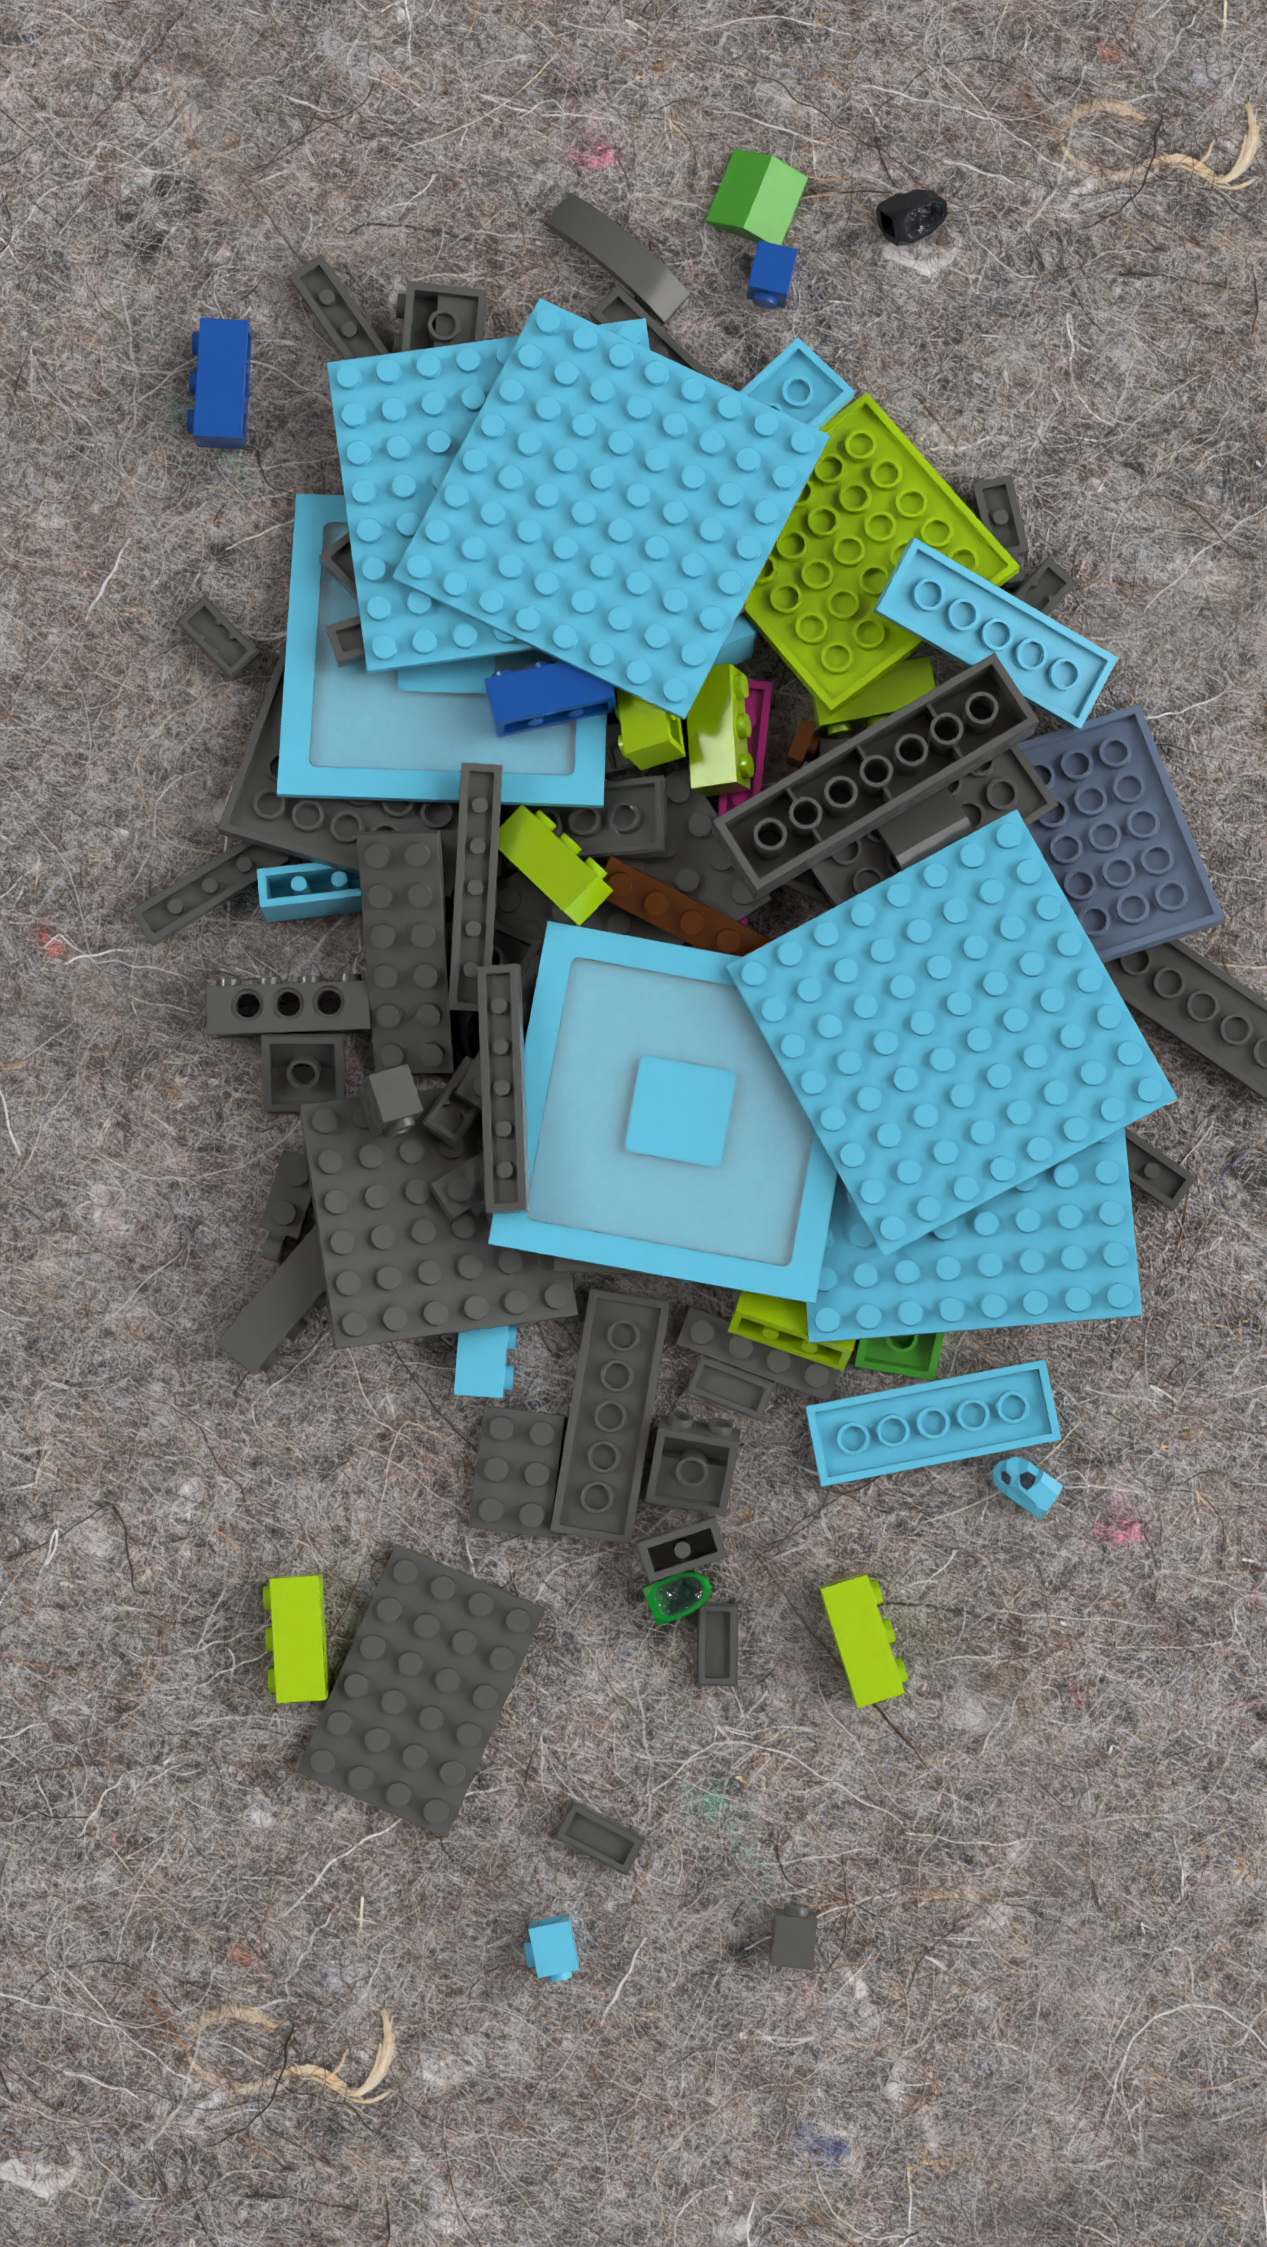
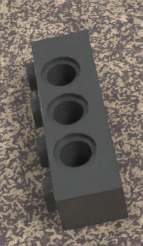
M361 974L338 975V981L322 982V977L317 975L298 976L297 983H281L280 977L257 978V984L241 985V979L225 978L217 979V986H206L207 1035L212 1039L261 1037V1034L372 1033L368 980H362ZM328 994H336L341 999L339 1010L330 1015L322 1013L320 1010L322 998ZM291 995L299 997L300 1008L298 1012L292 1016L282 1015L280 1012L281 1001ZM248 997L258 998L260 1008L257 1014L248 1018L241 1016L239 1010L241 1002Z

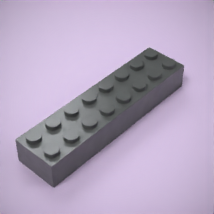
M993 653L713 820L712 834L752 898L756 901L1032 736L1039 720L997 655Z

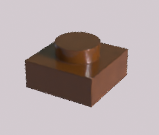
M801 719L788 753L786 764L800 769L804 758L812 761L820 741L819 737L813 736L817 724Z

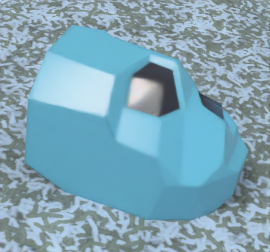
M1012 1457L999 1461L992 1470L994 1483L1000 1492L1038 1519L1048 1511L1063 1488V1485L1023 1458Z

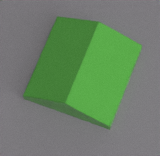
M735 149L707 216L706 223L755 243L761 240L782 245L807 184L808 177L772 155Z
M945 1332L858 1339L854 1367L934 1380Z

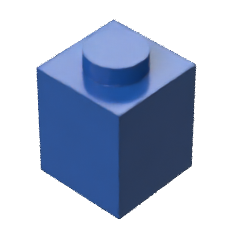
M759 240L746 299L753 300L756 306L765 309H775L776 306L785 308L798 249Z

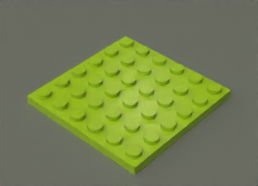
M867 392L835 415L820 429L829 434L830 438L746 600L745 611L743 612L751 624L830 716L926 644V642L872 611L911 538L920 540L998 587H1001L1018 574L1020 569L1017 562Z

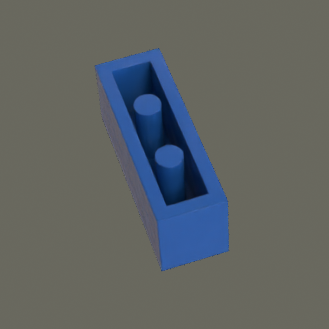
M200 318L199 331H193L192 354L193 356H198L197 370H191L189 388L190 394L195 395V408L188 410L187 431L188 434H193L198 447L246 449L253 337L248 320Z
M546 660L534 664L530 669L516 672L513 669H504L494 673L492 677L484 678L497 738L602 714H610L616 711L615 693L612 685L565 662L555 663L554 661Z

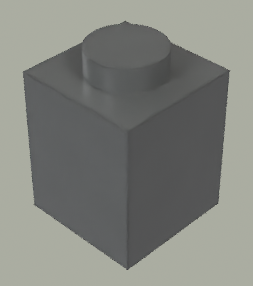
M785 1903L784 1909L775 1908L769 1953L771 1965L812 1970L818 1919L816 1913L809 1912V1906Z

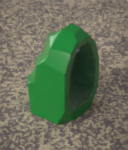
M687 1570L642 1586V1590L657 1625L660 1626L700 1608L708 1601L712 1587L706 1576L695 1570Z

